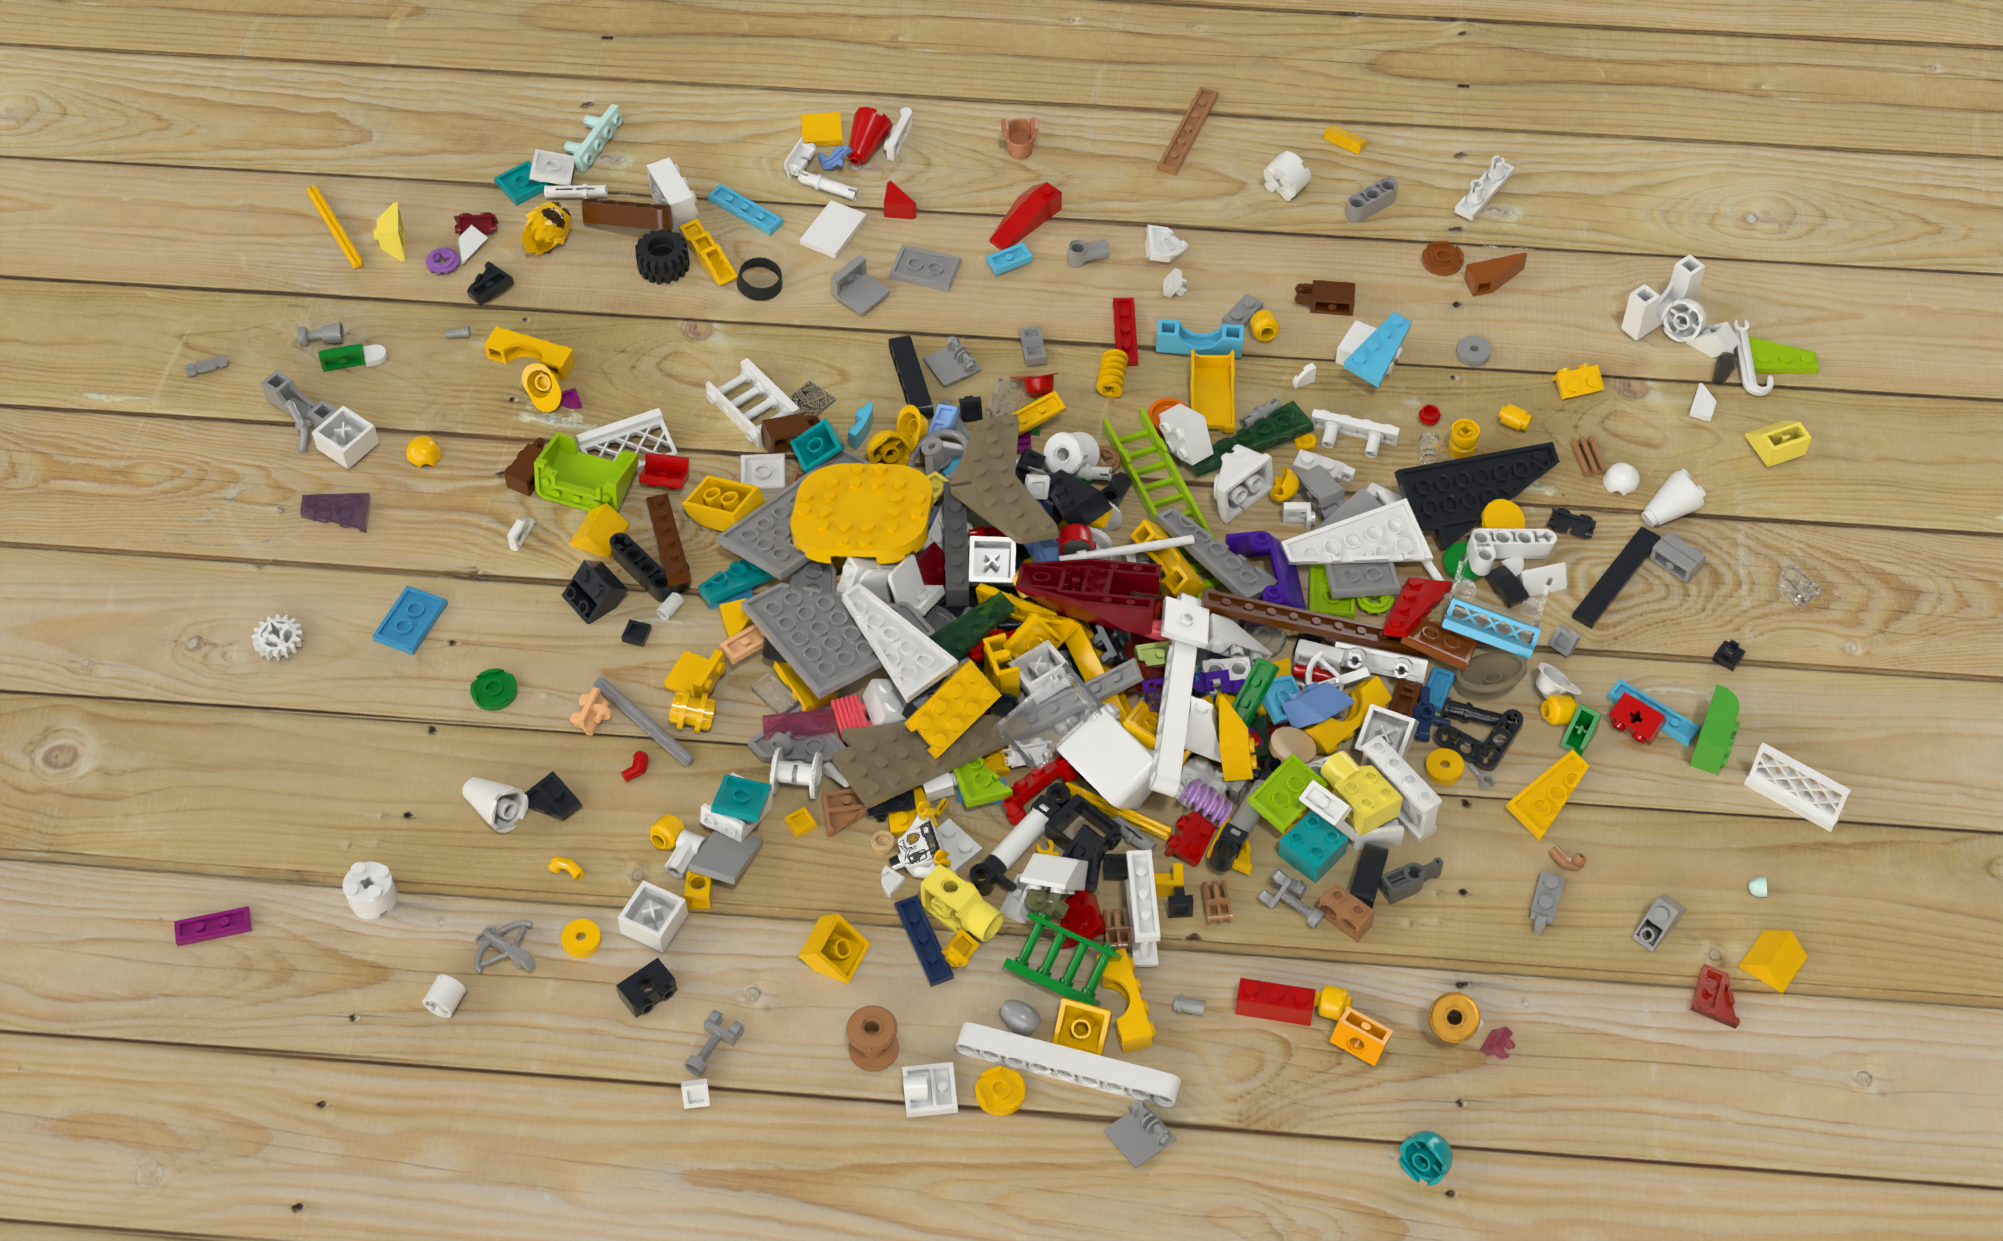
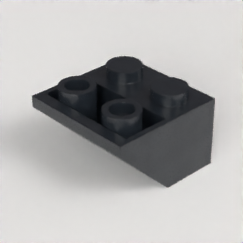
M583 560L561 596L587 624H591L617 608L628 589L603 562Z

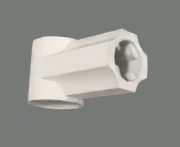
M686 829L682 830L677 838L676 848L664 866L665 871L674 878H684L689 870V863L705 844L707 838Z

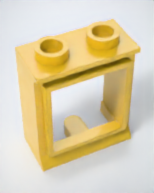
M1003 633L984 638L983 671L987 673L986 678L999 692L1011 693L1019 698L1020 669L1018 666L1008 669L1006 667V661L1010 659V651L1002 648V645L1006 642V634Z

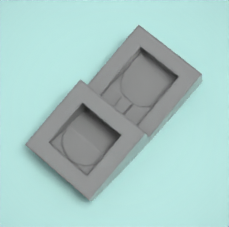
M1040 326L1019 328L1025 365L1047 364Z

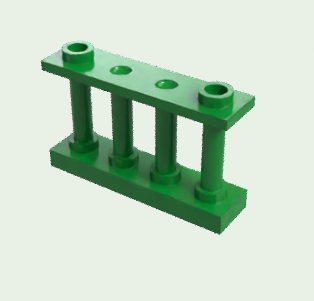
M1037 911L1036 915L1028 912L1026 917L1035 921V924L1019 957H1016L1014 961L1007 958L1003 967L1069 999L1099 1007L1101 1002L1095 999L1096 994L1094 992L1110 957L1121 960L1122 956L1116 952L1117 947L1106 942L1101 946L1049 922L1051 917ZM1045 926L1056 931L1057 934L1041 968L1038 967L1035 971L1028 968L1030 964L1028 960ZM1067 936L1078 941L1079 944L1063 978L1060 977L1059 981L1050 978L1052 974L1050 970ZM1088 947H1091L1102 953L1086 987L1082 988L1080 992L1072 988L1074 985L1072 981Z

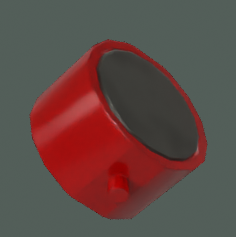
M1082 524L1067 525L1061 529L1059 538H1056V541L1059 542L1061 556L1075 554L1079 550L1093 551L1096 548V544L1093 543L1091 529Z

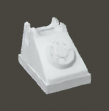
M1237 444L1232 448L1233 453L1226 452L1221 456V470L1216 475L1214 481V498L1217 500L1220 520L1228 524L1271 491V488L1274 486L1272 457L1267 453L1260 454Z

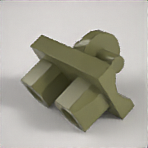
M1032 889L1026 895V904L1033 910L1032 914L1034 915L1039 911L1051 917V920H1055L1057 917L1063 919L1069 908L1068 904L1059 900L1062 895L1060 893Z

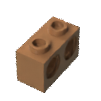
M1336 883L1321 897L1319 909L1326 913L1323 918L1356 942L1372 927L1375 911Z

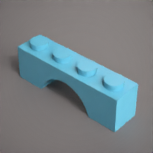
M1158 319L1156 352L1191 355V350L1193 349L1198 355H1228L1234 350V358H1241L1244 325L1222 324L1214 332L1200 334L1187 330L1180 320Z

